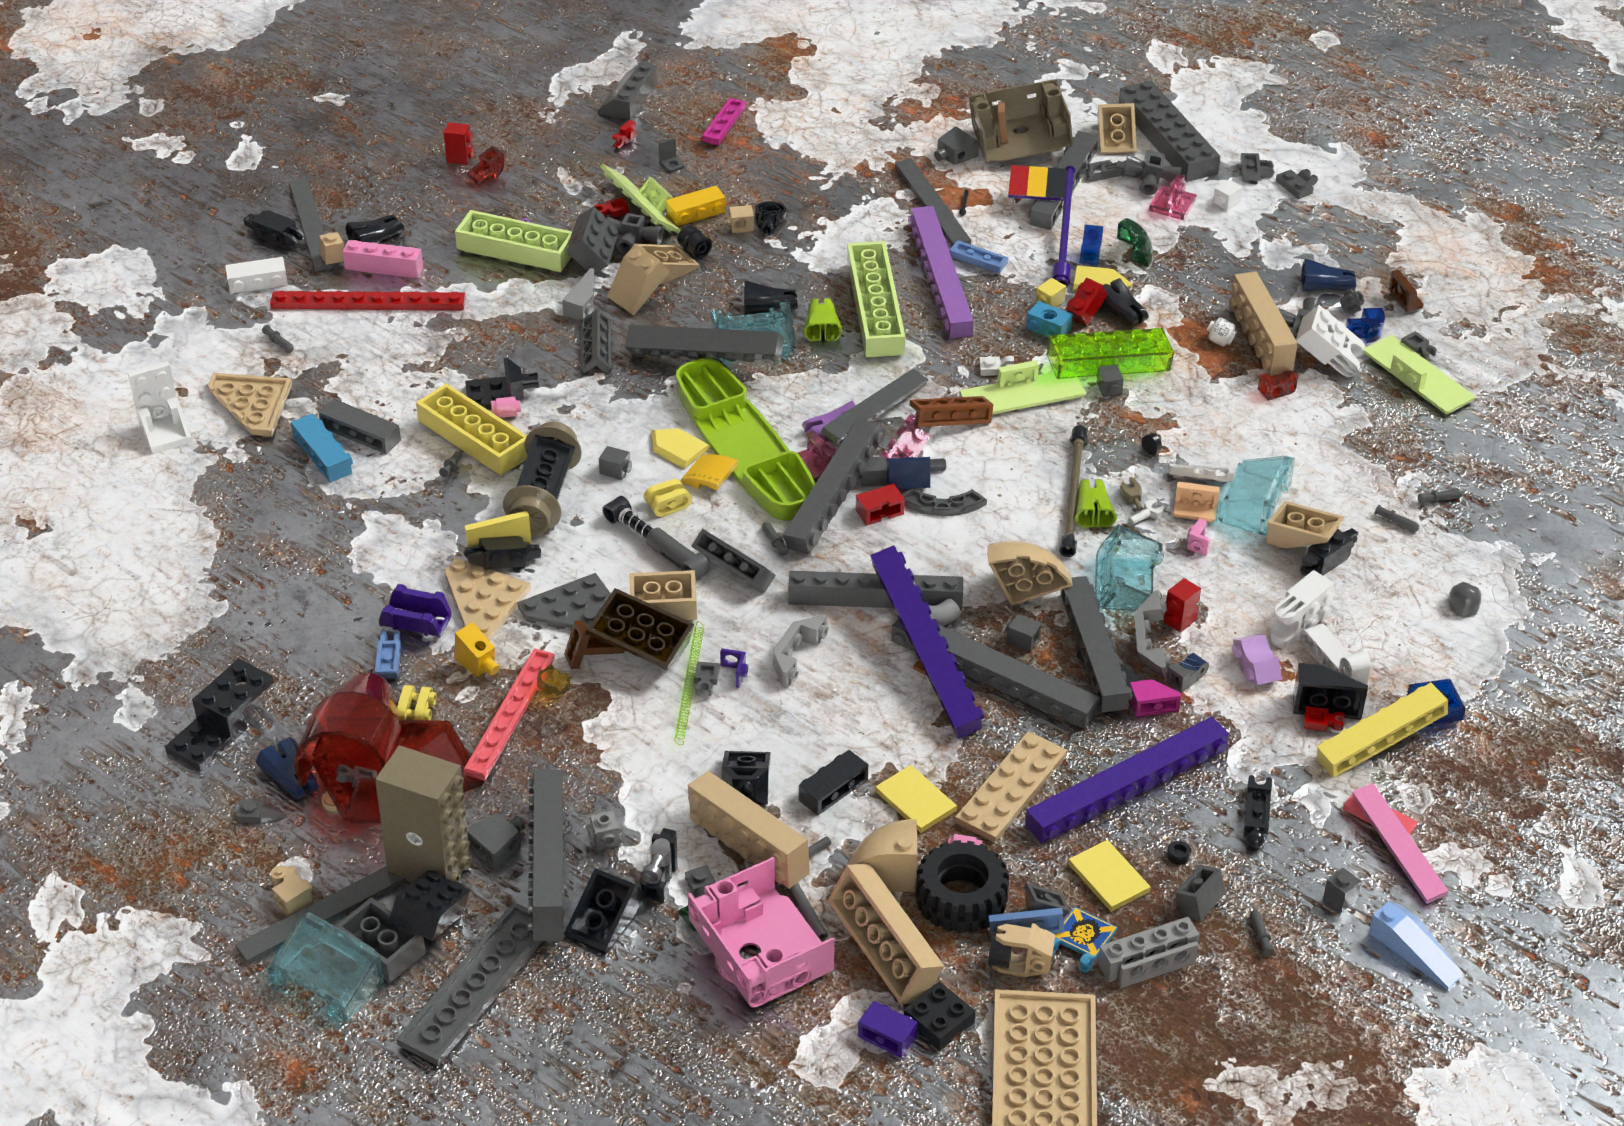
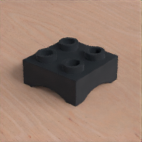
M940 981L904 1009V1015L910 1016L918 1022L917 1030L938 1051L942 1050L960 1031L969 1028L975 1023L976 1011Z

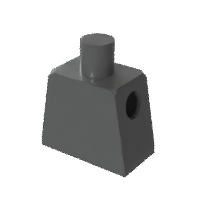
M954 127L938 139L937 151L934 152V156L938 161L946 159L956 165L979 156V141L958 127Z
M496 813L468 827L469 847L496 870L520 848L519 831L525 828V823L519 816L508 821L501 814Z

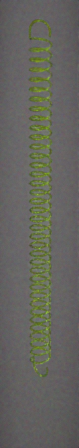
M696 626L694 627L691 651L699 647L701 649L703 628H701L703 631L698 632L700 630L696 631L697 628ZM691 651L681 700V706L689 708V710L691 705L683 703L685 701L683 698H686L684 695L692 693L694 688L693 680L687 681L693 678H687V675L694 673V671L689 672L688 669L695 667V665L690 666L689 663L696 661V659L691 660L690 657L697 655V653L692 654ZM682 709L683 711H688L687 714H688V716H689V713H690L689 710H687V709ZM678 718L676 734L679 736L683 735V739H685L687 727L685 729L678 727L681 726L679 723L683 722H680V720L685 718Z

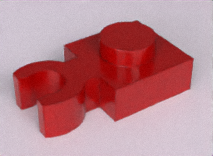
M629 120L619 128V133H615L612 136V139L616 140L612 147L620 149L623 145H627L635 139L637 134L635 121Z
M624 197L606 201L605 205H594L604 217L610 215L611 218L620 217L629 213V207Z
M1306 706L1304 729L1327 731V727H1331L1333 730L1342 731L1345 714L1341 712L1328 714L1329 709Z

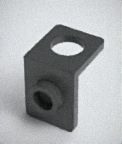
M674 137L659 142V163L669 173L685 168V164L676 156V139ZM677 163L678 165L671 167L668 164Z

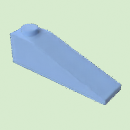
M1387 902L1373 914L1369 934L1446 990H1449L1463 977L1464 973L1416 915L1400 904Z

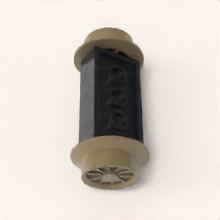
M546 422L529 432L524 443L528 456L519 481L515 488L506 493L503 500V509L506 515L523 511L528 512L531 536L545 533L560 521L562 511L558 499L567 472L575 467L581 459L582 450L575 432L569 426L560 422Z

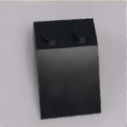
M1298 663L1293 690V714L1304 715L1305 707L1310 706L1329 709L1328 714L1341 712L1345 714L1344 718L1362 720L1368 685L1323 665Z
M594 868L563 935L607 953L636 914L645 892L637 884Z

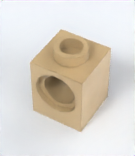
M751 205L729 207L726 223L727 226L731 227L732 233L754 231V214Z

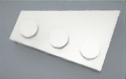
M1169 464V474L1173 475V478L1185 479V476L1194 477L1195 480L1234 481L1232 468Z

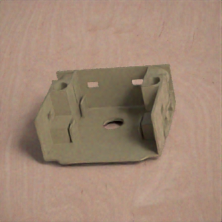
M1057 79L969 95L973 130L986 162L1009 161L1060 151L1064 147L1073 146L1071 115L1061 93L1060 86L1057 84ZM1036 93V97L1027 98V95ZM1001 100V103H1005L1008 143L1000 142L997 105H992L993 101ZM1021 127L1028 129V131L1023 134H1016L1013 132L1015 129Z

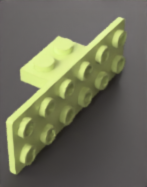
M604 164L600 165L604 170L603 174L610 180L613 179L612 183L619 189H623L622 193L628 198H632L631 202L637 207H641V212L651 217V222L657 226L662 225L670 233L674 231L679 234L681 230L662 213L666 208V200L673 197L656 180L649 177L639 190L626 176Z
M1393 335L1364 349V354L1444 414H1449L1475 400V396Z
M1035 360L999 367L997 383L960 390V396H984L994 404L993 415L1086 396V391L1073 369L1038 375L1039 365Z

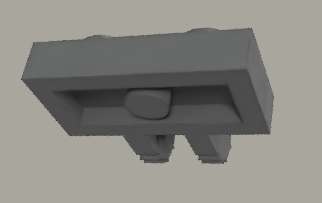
M1241 153L1242 180L1261 181V176L1263 178L1273 177L1275 174L1273 161L1260 160L1259 153Z
M1290 169L1276 175V182L1298 199L1313 194L1314 187L1312 185L1314 186L1318 181L1317 176L1311 175L1309 169H1303L1298 174Z

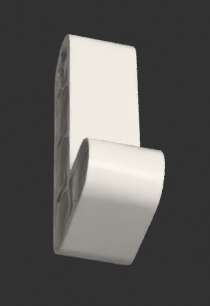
M1322 623L1300 632L1302 644L1320 665L1367 684L1371 662L1365 651L1350 654Z

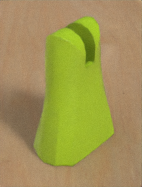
M818 298L811 300L803 331L808 341H820L821 330H824V338L827 341H837L842 335L843 330L830 298H824V304H819Z
M1081 479L1078 489L1075 522L1079 527H1111L1116 523L1117 516L1109 500L1103 480L1095 479L1094 488H1090L1089 479Z

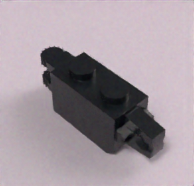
M269 210L262 211L259 215L250 213L243 219L244 225L253 230L254 236L282 247L286 245L295 246L298 243L297 239L302 240L305 237L304 232L296 228L295 220Z
M1353 528L1345 532L1337 529L1328 542L1309 546L1307 554L1302 558V564L1304 565L1301 566V574L1307 576L1314 570L1324 576L1345 562L1351 554V549L1357 542L1359 532Z
M518 536L479 538V545L467 546L464 550V556L468 559L469 564L482 565L485 570L526 567V562L530 559L541 558V548L538 544L524 542Z

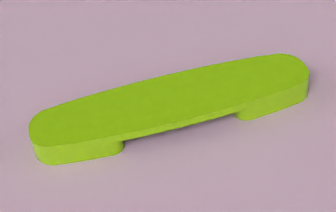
M703 358L680 366L676 372V391L707 444L711 445V449L716 455L738 460V466L731 475L773 518L786 521L792 520L816 484L800 455L788 449L768 421L747 399L746 387L719 361Z

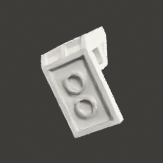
M168 361L128 371L137 418L151 453L154 454L192 443L182 408L176 397Z

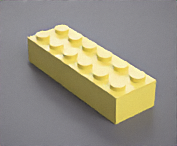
M444 384L416 402L419 422L500 476L526 460L528 455L525 451L524 443L527 435L449 384Z

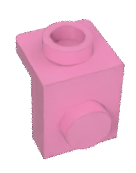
M1199 518L1194 526L1191 525L1189 528L1187 549L1206 556L1210 545V538L1205 536L1207 521Z

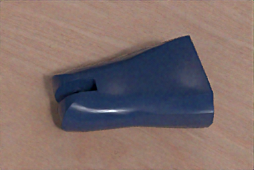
M1304 259L1301 270L1302 292L1319 289L1346 291L1356 288L1355 271L1334 268L1316 261Z
M288 737L277 744L278 751L274 745L260 751L256 759L257 766L276 780L297 800L305 796L302 786L309 794L319 789L317 780L295 739Z

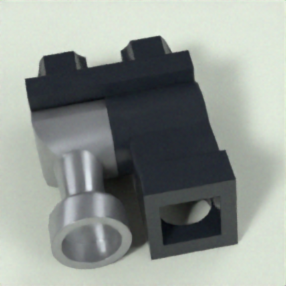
M663 828L660 834L654 833L652 836V844L650 845L651 862L643 868L641 873L643 879L641 889L645 892L643 899L665 903L667 882L671 880L672 872H676L678 868L677 836L675 830Z

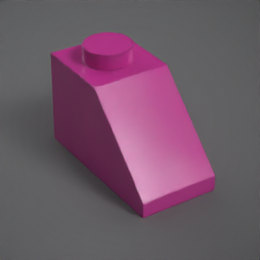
M1152 679L1130 682L1132 700L1129 701L1135 717L1179 711L1181 702L1180 692Z

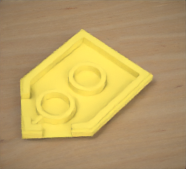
M1077 265L1073 291L1077 292L1078 286L1084 282L1086 277L1102 285H1110L1113 280L1121 278L1127 288L1131 287L1132 283L1114 269Z
M679 428L651 431L653 452L683 469L711 448V445Z

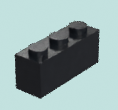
M847 750L799 784V801L819 816L868 780L869 764L851 750Z

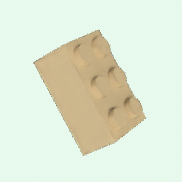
M695 570L629 573L630 595L684 620H697Z

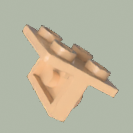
M1178 482L1173 517L1193 520L1200 518L1208 522H1215L1220 487Z

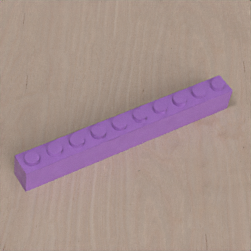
M934 206L911 208V216H908L909 227H912V236L916 238V248L920 249V260L923 261L924 271L928 272V283L931 284L932 295H935L936 307H939L940 319H943L944 331L948 332L950 338L973 336L974 320Z

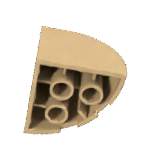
M1001 541L988 545V563L1011 606L1073 586L1071 575L1062 561L1039 545L1024 541Z
M900 820L876 829L860 842L852 853L847 865L870 864L890 892H916L917 820Z

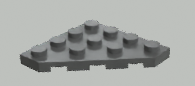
M593 573L519 601L517 605L527 622L536 623V621L548 623L550 627L565 629L566 627L573 628L574 621L583 620L588 629L611 593L599 576Z

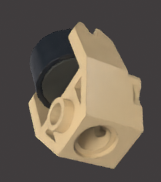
M1032 923L1031 928L1010 924L993 928L988 965H991L998 973L1020 977L1050 973L1055 934L1046 929L1039 928L1034 923ZM1012 947L1028 949L1027 956L1012 954Z

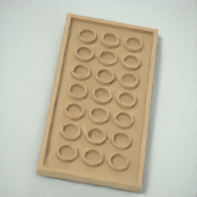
M995 989L992 1126H1097L1095 995Z

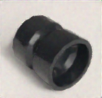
M685 226L678 234L677 241L679 245L694 258L702 259L711 251V239L696 226Z

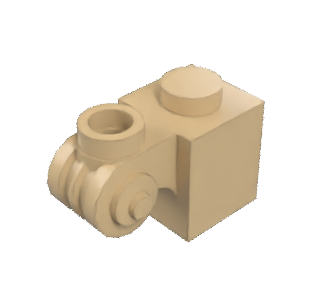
M280 865L271 870L275 904L287 917L313 903L311 894L313 888L306 879L302 880L299 877L294 866Z

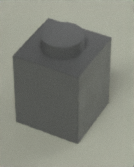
M1118 365L1098 367L1096 383L1102 396L1122 395L1124 379Z
M607 446L598 458L599 473L602 475L623 480L625 475L631 471L632 461H630L629 451Z
M886 456L870 458L864 471L858 477L861 478L862 487L887 486L888 470Z
M1018 614L1013 621L1010 620L1007 624V643L1031 652L1041 639L1042 623Z
M1341 868L1327 879L1323 898L1340 912H1343L1358 900L1362 881L1345 868Z

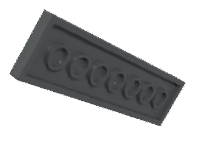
M515 902L510 905L397 1037L398 1046L437 1066L443 1062L543 942L533 941V931H528V916H533V914H528V908Z

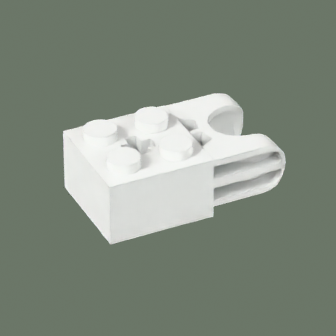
M1320 305L1316 306L1302 318L1296 338L1297 343L1324 365L1330 364L1343 376L1352 377L1356 375L1360 366L1356 358L1363 354L1365 349L1364 342L1348 330L1342 322L1334 318L1328 310Z
M1313 570L1286 592V598L1275 607L1274 618L1278 619L1279 622L1271 630L1270 643L1277 648L1286 649L1300 638L1302 630L1317 625L1322 619H1327L1331 613L1330 605L1334 597L1333 589L1335 583Z

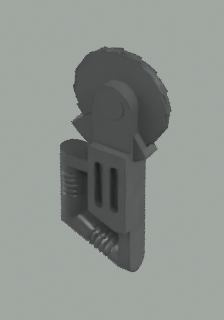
M1110 160L1089 163L1087 165L1086 178L1089 182L1119 176L1138 177L1141 176V172H1124L1125 161L1118 160V162L1112 163ZM1101 169V172L1094 173V170Z

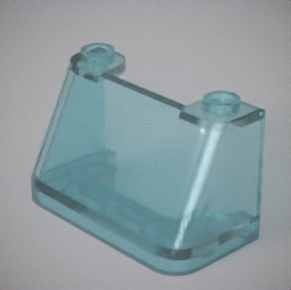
M790 302L780 303V308L775 311L774 308H770L769 313L732 317L731 312L725 316L722 314V309L712 310L711 329L779 332L784 338L782 356H789L796 350L797 342ZM719 358L720 360H723V362H732Z
M1286 455L1243 460L1242 463H1238L1234 481L1224 500L1218 503L1216 513H1219L1218 522L1267 536V522L1274 515L1275 507L1283 490L1288 491L1291 486L1295 458Z
M1120 524L1113 529L1100 545L1096 554L1095 598H1098L1100 608L1136 611L1153 593V569L1156 565H1160L1164 558L1162 543Z
M305 912L297 920L268 967V977L272 983L285 986L290 980L324 999L327 1014L345 1023L385 983L380 956L372 947L310 912Z

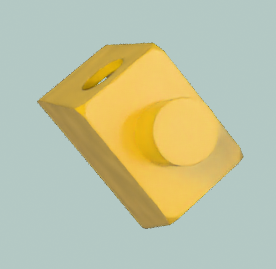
M473 622L455 633L454 659L475 676H480L485 672L493 676L500 670V666L495 662L494 645Z

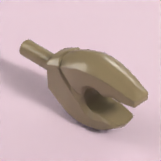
M1129 477L1131 488L1127 487L1122 481L1120 485L1121 496L1128 503H1135L1137 509L1141 511L1143 509L1140 503L1142 498L1141 485L1133 477Z

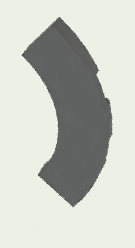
M910 489L902 494L905 499V507L929 515H961L973 512L987 505V499L973 489L963 494L950 496L949 499L936 498L935 495L926 494L917 489Z

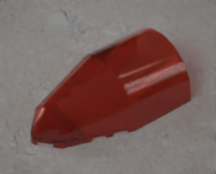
M371 672L355 675L323 698L314 708L294 760V768L300 786H305L320 746L324 742L322 738L327 735H343L357 739L373 751L382 767L386 765L392 756L402 728L396 708L395 695L386 679Z

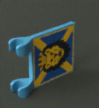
M1074 907L1064 920L1065 932L1055 933L1052 956L1057 951L1059 945L1062 944L1083 955L1080 958L1081 965L1079 970L1088 973L1099 956L1100 945L1109 943L1117 932L1118 927Z

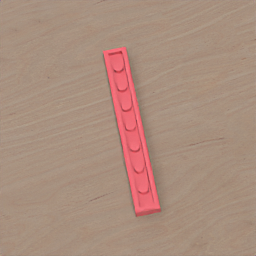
M533 649L463 769L465 776L486 781L554 662V653Z

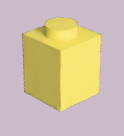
M1050 278L1036 288L1035 303L1041 301L1054 307L1059 306L1065 302L1066 286Z

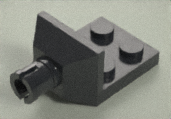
M503 358L505 377L466 380L467 397L485 409L492 410L491 401L496 400V398L515 397L516 400H520L524 396V389L539 388L538 373L521 374V367L510 359Z
M725 751L721 780L756 804H768L771 752Z

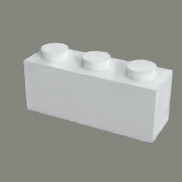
M283 257L225 265L230 294L288 286Z

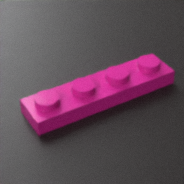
M729 98L702 135V142L719 145L746 108V101Z

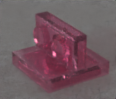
M1177 174L1170 187L1161 186L1149 205V211L1184 220L1196 202L1197 194L1186 192L1185 176Z
M812 431L807 433V449L798 452L816 483L837 449L829 441H825L823 437Z

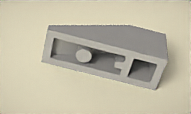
M593 268L588 270L562 300L564 316L581 321L594 311L595 275Z

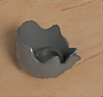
M1461 582L1451 588L1449 603H1451L1452 610L1457 615H1476L1482 603V594L1478 587L1467 582Z

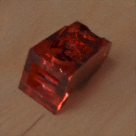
M1290 370L1273 376H1269L1267 373L1260 375L1257 389L1267 401L1292 394L1296 391L1298 374Z

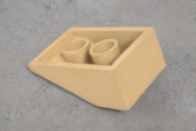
M1134 103L1098 104L1097 120L1100 153H1137Z
M635 243L622 259L607 297L634 316L670 271L659 259Z
M637 244L659 259L670 271L660 284L668 283L698 269L700 266L678 245Z
M1284 501L1267 522V544L1288 549L1326 543L1343 523L1344 517Z

